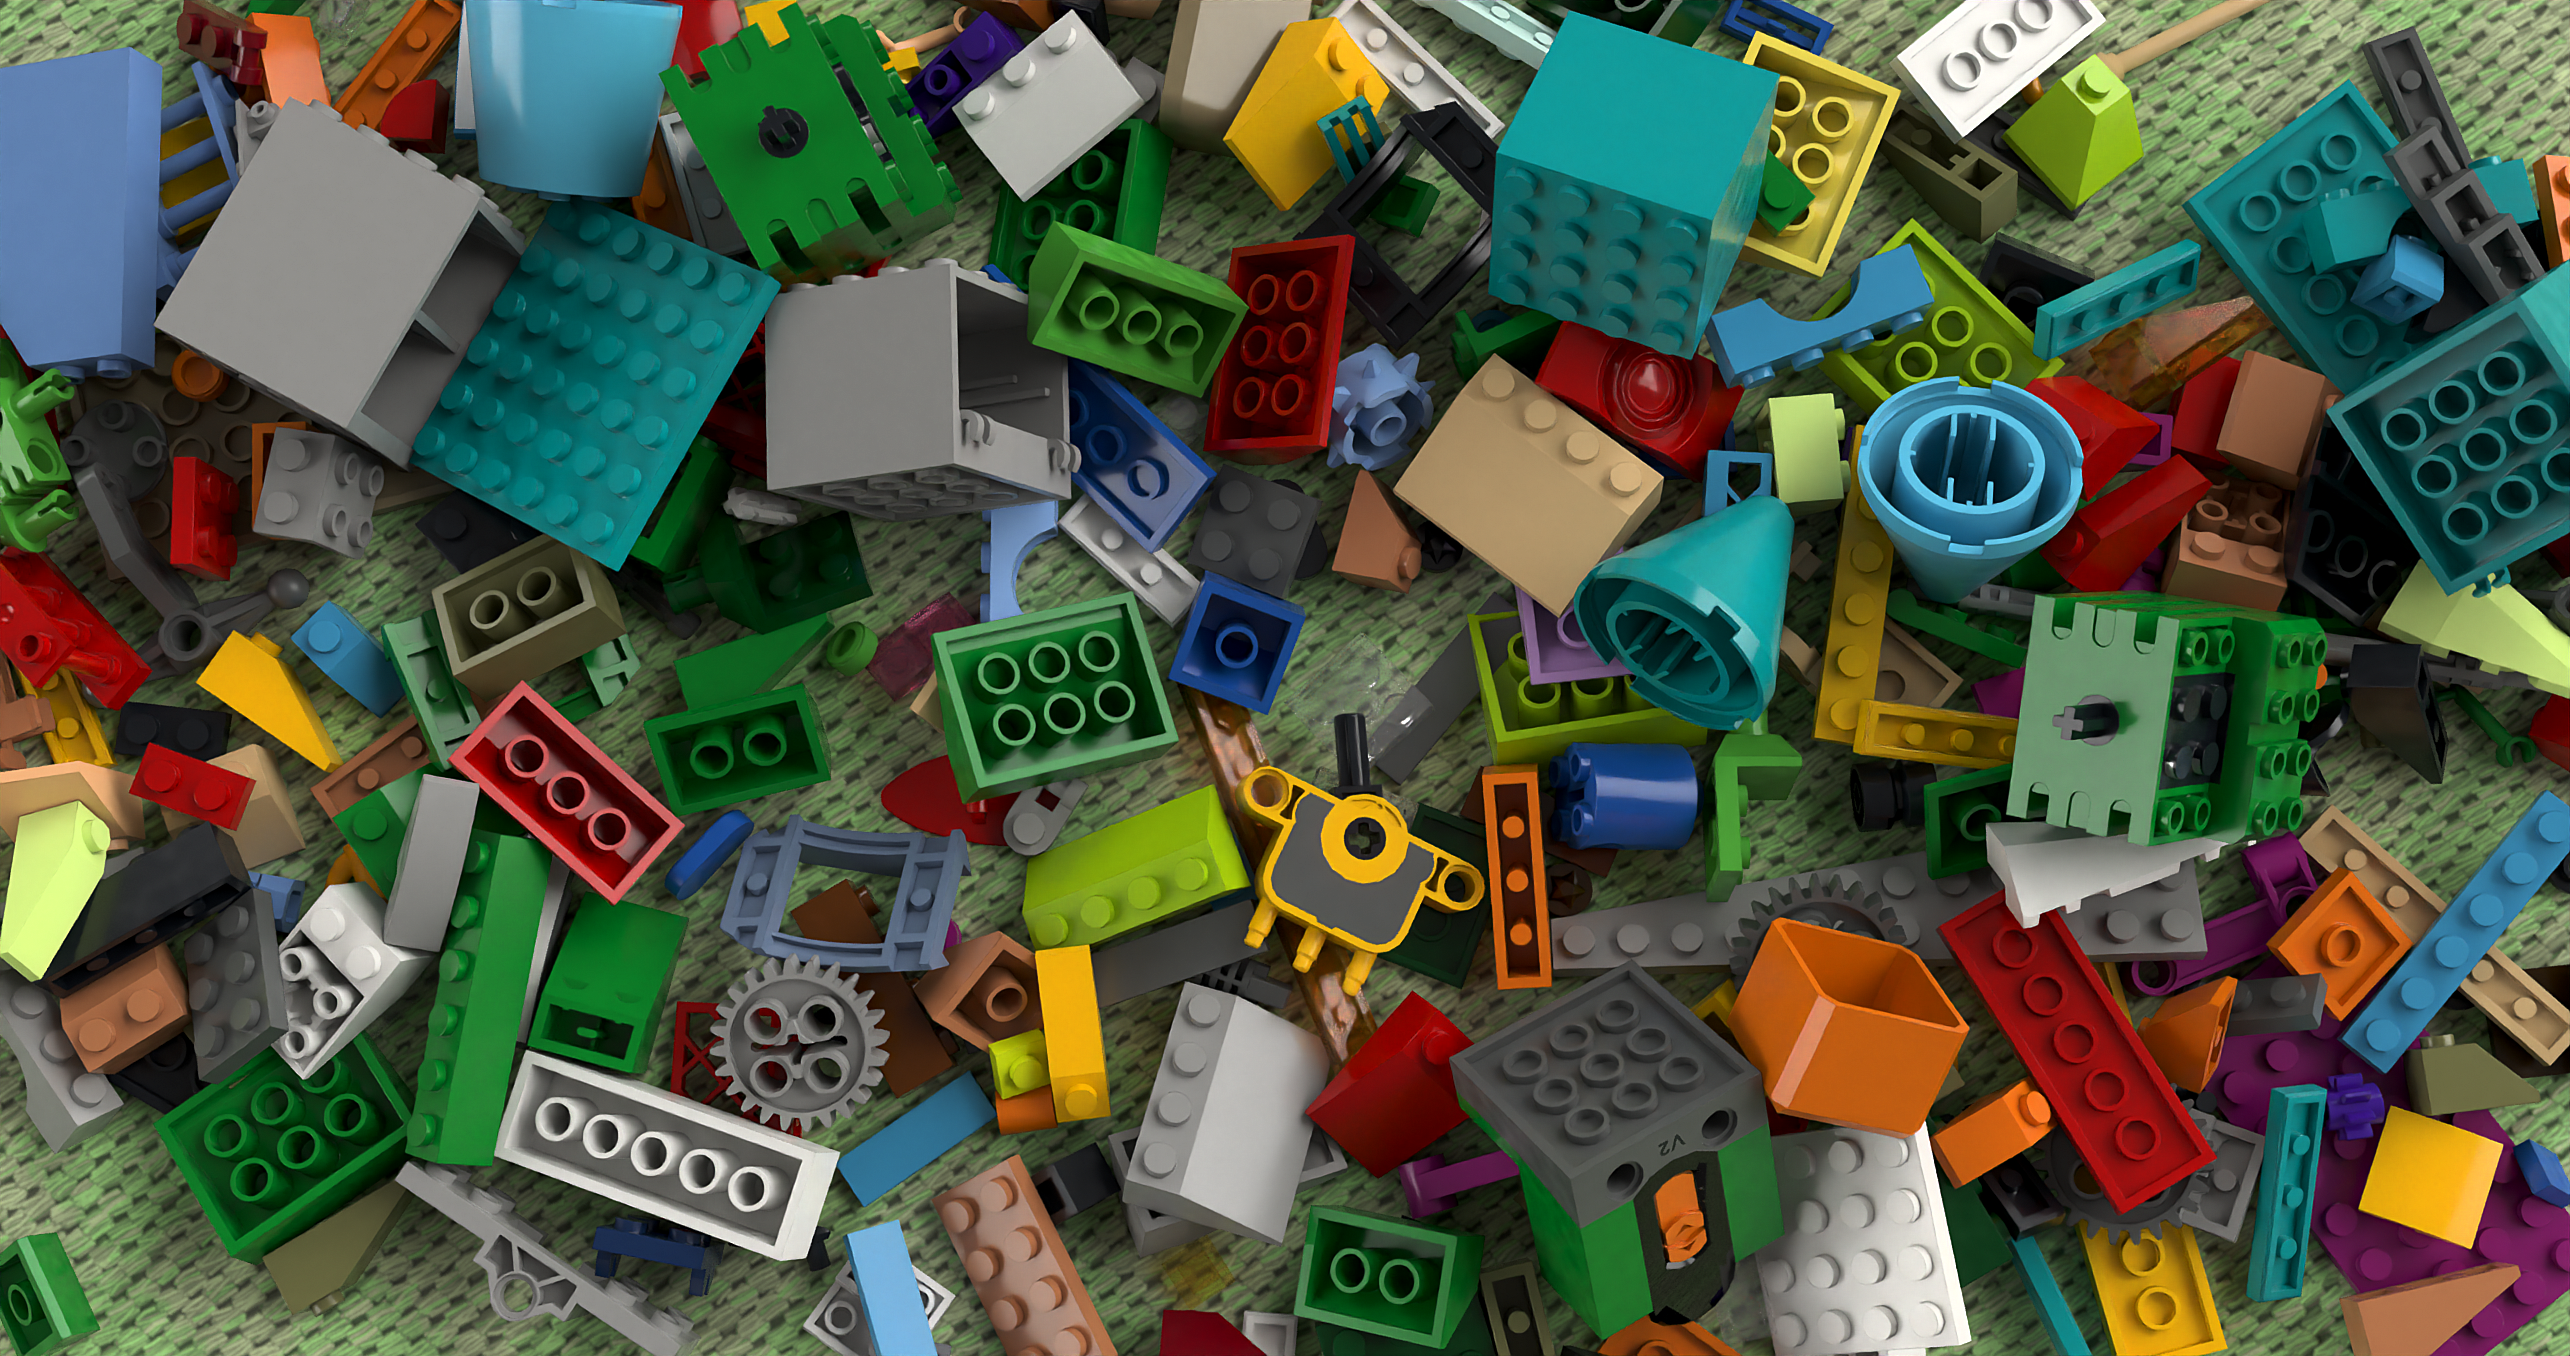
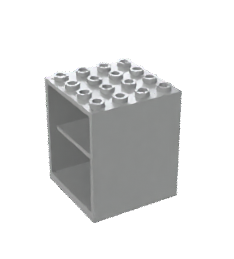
M289 96L153 326L230 377L411 473L415 465L411 464L409 460L415 452L411 448L415 438L428 420L441 397L443 389L450 382L464 358L470 343L476 337L493 308L496 298L504 289L519 263L521 256L527 248L524 244L527 237L511 227L513 221L499 213L498 209L500 207L484 197L485 191L470 180L455 174L451 181L437 172L438 166L426 157L410 149L406 151L405 155H402L388 146L390 141L386 137L363 124H360L358 129L355 130L342 122L343 116L326 104L312 99L309 106Z

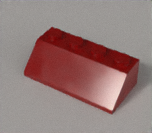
M523 680L509 691L446 760L470 782L478 783L479 789L483 794L611 906H614L685 826Z

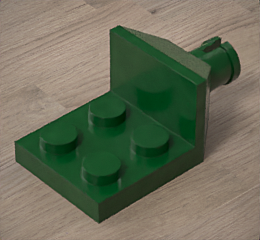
M723 505L717 506L697 544L700 562L687 569L661 576L666 597L676 616L703 604L716 602L723 617L762 635L874 596L849 512L844 510L748 544L734 515L727 514Z

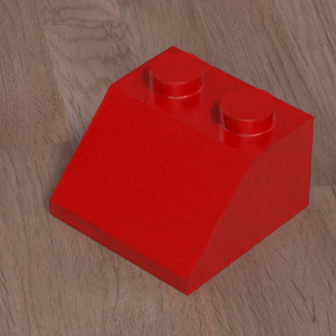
M2077 375L2034 378L2023 389L2054 408L2070 425L2077 436L2084 456L2081 467L2083 486L2080 498L2086 502L2101 490L2160 432L2159 424Z

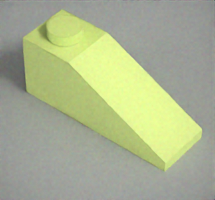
M79 800L19 817L0 937V957L30 982L40 980L104 874L106 852L110 846V829Z

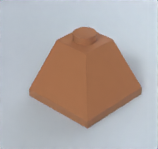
M1000 931L947 947L943 955L950 965L928 970L913 988L935 1022L988 1054V1044L1036 1028L1042 1031L1044 1028L1035 954Z

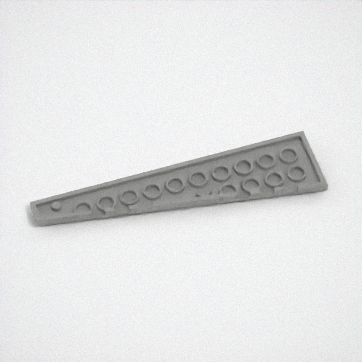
M1926 851L1735 885L1728 902H1706V891L1551 919L1553 977L1602 976L1631 959L1648 974L1732 972L1729 958L1737 956V954L1733 952L1731 938L1745 937L1740 932L1738 924L1740 918L1756 920L1751 906L1752 901L1754 900L1769 906L1772 902L1768 888L1773 887L1784 896L1790 893L1789 878L1792 877L1798 882L1801 889L1808 888L1812 873L1817 874L1821 887H1828L1835 874L1840 875L1845 891L1858 880L1862 883L1865 891L1864 899L1877 891L1884 904L1882 909L1893 907L1898 919L1895 925L1903 926L1907 940L1902 945L1907 946V949L1917 954L1926 967L1958 966L1936 932V929L1943 923L2005 888V884L1991 866L1931 880L1927 875ZM2194 858L2180 862L2179 872L2117 896L2109 897L2106 894H2098L2082 898L2080 909L2067 914L2060 907L2055 908L2090 963L2202 960L2208 952ZM1814 920L1803 922L1816 926L1820 924V922ZM1837 921L1833 929L1835 930L1844 921Z

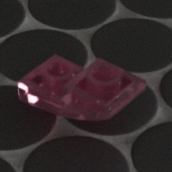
M947 592L918 611L888 635L877 646L872 660L865 669L895 702L926 683L935 671L930 639L932 634L978 623L953 595Z

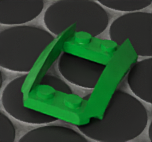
M434 608L424 611L421 616L396 624H393V622L383 624L381 626V634L386 662L392 661L429 747L430 754L427 759L442 773L455 769L446 760L480 724L481 719L468 688L453 677L438 616ZM626 633L575 658L587 687L550 703V705L571 724L611 706L641 667L628 634Z

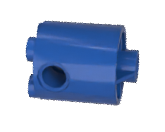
M1573 742L1566 748L1563 756H1553L1550 761L1549 781L1551 786L1556 788V810H1554L1551 817L1552 837L1555 841L1566 842L1573 849L1583 850L1585 848L1597 847L1621 850H1678L1687 843L1693 831L1695 820L1703 808L1704 790L1702 782L1695 774L1689 753L1679 744H1596Z

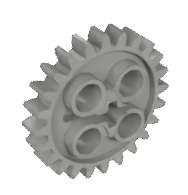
M791 953L786 958L783 969L775 958L771 957L763 964V974L756 968L751 967L743 975L746 985L735 981L727 990L733 1000L724 999L716 1008V1011L726 1019L717 1020L710 1027V1032L724 1039L716 1042L711 1047L710 1054L725 1057L726 1061L717 1068L715 1075H732L734 1081L725 1093L729 1096L742 1091L746 1095L741 1106L743 1112L751 1109L755 1104L762 1107L760 1114V1123L765 1124L775 1113L780 1115V1125L783 1131L788 1129L795 1118H799L804 1132H809L815 1124L816 1116L819 1117L826 1128H830L836 1121V1110L846 1119L850 1118L856 1110L853 1100L865 1105L872 1095L867 1085L877 1086L884 1076L874 1066L884 1065L889 1059L890 1054L876 1046L887 1041L890 1037V1031L875 1029L874 1025L882 1019L885 1011L884 1009L868 1010L866 1005L875 992L868 990L857 994L853 990L859 979L857 973L851 975L845 981L839 979L840 962L838 961L825 972L820 970L819 955L816 954L809 959L805 967H801L796 953ZM822 1004L829 1007L834 1012L836 1022L830 1025L818 1021L813 1013V1005ZM764 1007L774 1010L780 1016L781 1027L773 1028L764 1024L760 1018L759 1009ZM794 1034H797L800 1042L788 1041ZM833 1036H844L847 1038V1043L826 1040L831 1039ZM753 1042L772 1046L767 1049H755ZM800 1043H812L806 1051H802ZM824 1057L836 1061L840 1066L841 1076L831 1077L826 1075L820 1069L818 1060ZM774 1061L781 1064L786 1070L787 1080L782 1081L772 1078L766 1071L765 1062Z

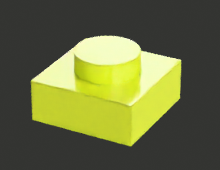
M1039 1028L988 1044L995 1088L1003 1100L1051 1084L1046 1040Z

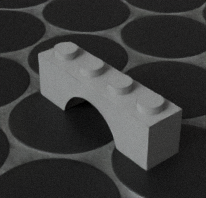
M0 957V1034L8 1042L21 1065L27 1087L26 1112L54 1154H57L102 1131L122 1108L124 1103L104 1074L88 1073L62 1027L61 1009L51 994L36 986L34 981L30 982Z

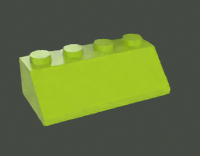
M1208 785L1028 859L1022 914L1035 951L1087 944L1092 949L1250 887L1248 876L1215 785Z

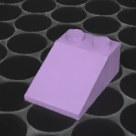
M1623 546L1619 549V551H1618L1615 555H1618V554L1624 552ZM1515 585L1531 686L1634 675L1616 657L1608 665H1605L1599 659L1579 628L1574 612V603L1561 618H1558Z

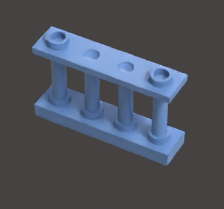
M201 61L191 65L200 91L161 110V134L206 112L215 134L160 161L156 297L164 302L168 301L200 247L198 246L181 254L174 237L178 235V228L223 207L239 182L236 172V163L239 162L238 142L233 131V127L236 125L235 100L239 99V95L234 84L225 74L218 75ZM222 156L230 178L229 180L169 209L164 207L160 192L164 189L163 184Z

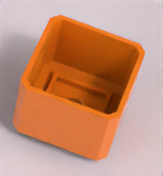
M1782 917L1772 921L1726 1021L1746 1059L1761 1072L1764 1091L1777 1113L1899 1139L1912 1136L1921 1129L1970 1029L1921 958L1902 945Z

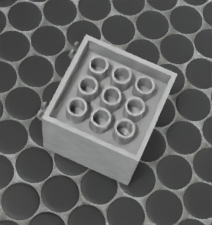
M935 258L925 261V268L910 270L905 267H885L879 269L878 276L864 278L856 275H841L833 277L831 285L818 286L809 283H797L788 285L786 293L776 294L765 314L767 491L886 522H905L1071 499V472L1077 473L1082 458L1079 449L1075 445L1070 444L1068 355L1033 345L1028 341L1029 294L1017 291V285L997 283L988 279L986 272L968 271L958 267V261L954 259Z

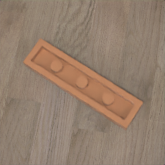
M468 688L481 721L509 693L506 692L485 702ZM414 713L310 788V791L336 827L337 825L333 821V817L377 789L430 763L427 759L430 750Z

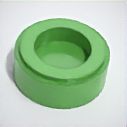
M854 621L845 624L833 635L826 651L828 664L844 676H853L859 673L869 664L876 652L878 645L877 635L861 622Z

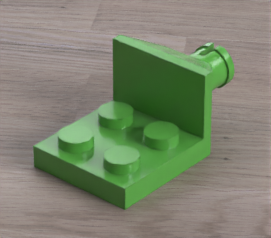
M1768 706L1754 723L1749 718H1746L1737 730H1729V734L1725 735L1715 754L1703 785L1704 804L1702 808L1706 902H1728L1735 885L1742 884L1743 869H1749L1750 839L1748 836L1740 835V817L1747 816L1748 800H1787L1803 767L1802 756L1781 735H1770L1768 732Z

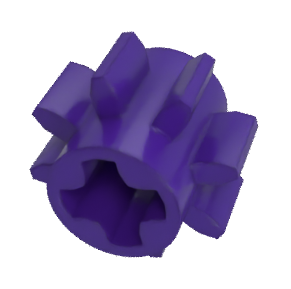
M2361 1073L2328 1076L2326 1080L2329 1089H2327L2323 1129L2325 1131L2336 1130L2339 1141L2373 1137L2371 1125L2382 1123L2385 1117L2384 1102L2378 1086L2373 1082L2363 1084Z

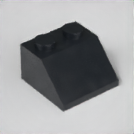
M1997 231L1976 279L2035 334L2037 308L2094 282L2095 271Z

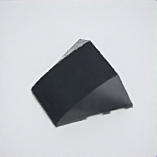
M2325 412L2321 427L2306 460L2295 492L2286 529L2283 558L2286 579L2351 626L2360 628L2402 582L2401 572L2420 554L2327 412Z

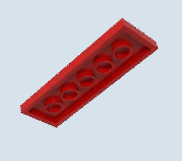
M2005 888L1938 926L1936 932L2022 1067L2032 1079L2039 1093L2047 1100L2050 1111L2117 1216L2123 1215L2217 1159V1156L2056 909L2040 914L2038 925L2023 929L2006 905Z

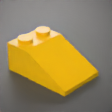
M1336 17L1289 23L1223 141L1279 211H1288L1335 163L1316 121L1360 95L1368 102L1374 117H1376L1390 89ZM1356 113L1351 117L1361 137L1366 130L1359 114ZM1339 123L1333 128L1344 152H1346L1351 147V144L1342 124Z

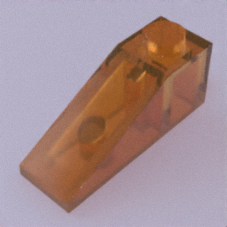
M2250 296L2132 320L2124 327L2110 331L2102 339V342L2088 352L2115 396L2122 403L2137 412H2143L2273 323Z

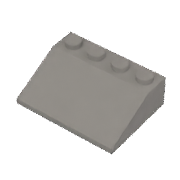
M1185 981L1125 1179L1122 1202L1281 1247L1315 1123L1304 1111L1324 1090L1336 1045L1237 995Z

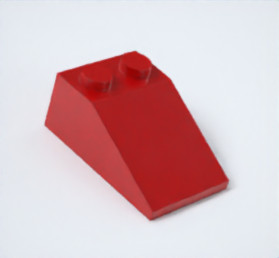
M1412 990L1304 1112L1379 1179L1469 1118L1459 1106L1449 1058L1474 1045V1043L1440 1010Z

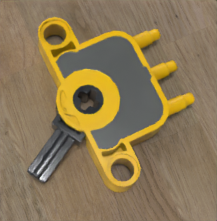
M1351 712L1336 715L1334 718L1339 787H1333L1327 793L1278 768L1265 766L1259 767L1240 780L1237 784L1235 798L1236 804L1242 813L1275 830L1256 869L1254 887L1255 894L1260 902L1248 926L1249 931L1244 939L1245 944L1254 949L1260 948L1264 938L1268 936L1277 915L1306 929L1298 946L1297 956L1293 962V967L1303 973L1309 971L1312 962L1317 959L1325 939L1355 952L1341 987L1342 992L1354 997L1357 995L1361 985L1365 983L1378 953L1390 951L1400 945L1405 938L1421 903L1447 914L1469 910L1482 899L1485 885L1480 871L1473 865L1408 833L1407 824L1399 810L1383 798L1382 784L1371 785L1365 716L1362 713ZM1255 780H1266L1273 786L1275 800L1271 807L1260 806L1254 801L1251 788ZM1359 832L1360 836L1369 837L1370 844L1360 850L1358 845H1350L1349 836ZM1449 874L1459 876L1465 884V895L1459 903L1452 901L1445 893L1444 884Z

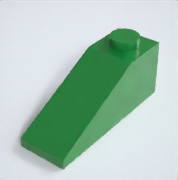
M826 612L764 635L757 632L673 661L688 710L771 691L835 628L832 616Z

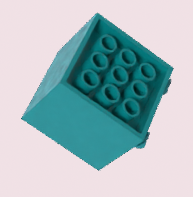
M1569 10L1496 152L1488 294L1499 297L1510 304H1520L1551 314L1562 321H1572L1600 330L1611 337L1624 338L1652 347L1663 354H1673L1692 360L1756 217L1780 74Z
M2570 259L2385 367L2326 410L2447 597L2472 583L2476 585V589L2472 593L2473 597L2481 598L2491 592V585L2495 588H2500L2510 583L2511 577L2507 565L2570 533ZM2494 573L2495 579L2490 584L2487 576Z

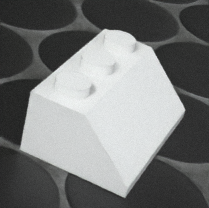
M1071 9L977 88L968 93L966 97L952 107V110L973 141L1019 198L1026 202L1146 103L1102 43L1075 11Z

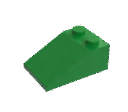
M430 762L377 789L332 818L388 901L397 875V859L423 774L470 782L456 769L442 773ZM479 790L472 824L473 829L523 836L527 833L525 829Z

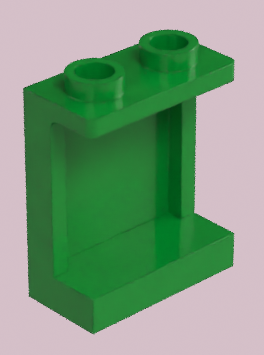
M1465 309L1455 313L1456 332L1450 334L1456 351L1452 354V360L1461 380L1464 383L1470 381L1494 353L1518 371L1523 367L1529 373L1539 369L1563 321L1553 317L1551 314L1533 309L1480 333L1475 330Z
M697 433L684 456V459L689 463L650 538L647 539L639 535L627 558L632 562L660 576L668 573L672 574L689 567L697 552V544L717 506L722 504L737 475L726 463L729 456L717 449L719 446L717 443Z

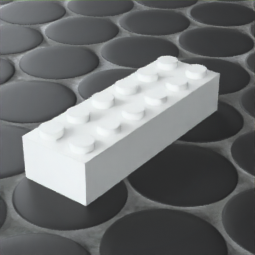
M525 1050L498 1132L494 1156L779 1261L807 1257L840 1152L585 1061L541 1050Z

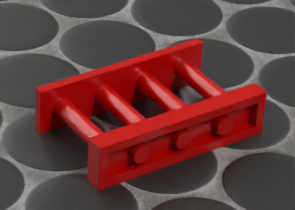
M8 547L3 554L0 553V649L34 687L42 689L54 673L62 667L72 670L104 707L119 711L153 670L44 551L29 553L16 547Z

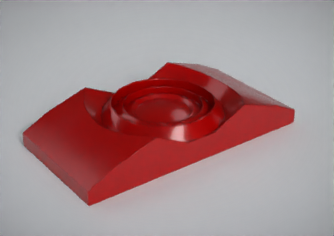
M1572 321L1562 322L1533 383L1694 483H1702L1705 454L1708 450L1718 449L1745 391L1741 385L1727 389L1718 365L1697 353H1694L1692 360L1673 354H1663L1652 347L1624 338L1611 337L1600 330Z

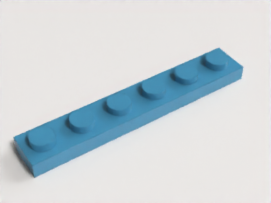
M2548 790L2539 793L2337 1038L2338 1041L2378 1073L2387 1074L2570 852V807Z

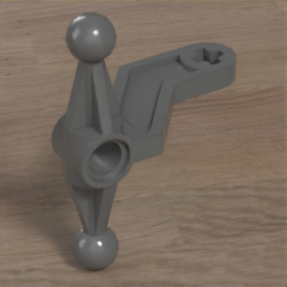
M95 462L76 473L75 479L79 492L113 563L165 618L161 627L135 651L153 670L143 683L187 674L198 667H207L233 630L246 636L274 608L279 607L280 609L290 610L300 607L307 600L310 587L306 577L296 569L285 568L273 573L268 579L266 589L205 603L200 606L193 589L144 536L119 482L108 468L100 462ZM200 627L202 633L201 641L192 650L190 637ZM82 682L83 698L97 709H107Z

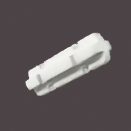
M741 487L731 488L727 492L729 500L723 503L726 513L735 515L738 519H751L756 522L773 525L779 524V526L792 527L798 523L796 515L802 511L799 501L790 500L788 496H775L772 493L747 490Z

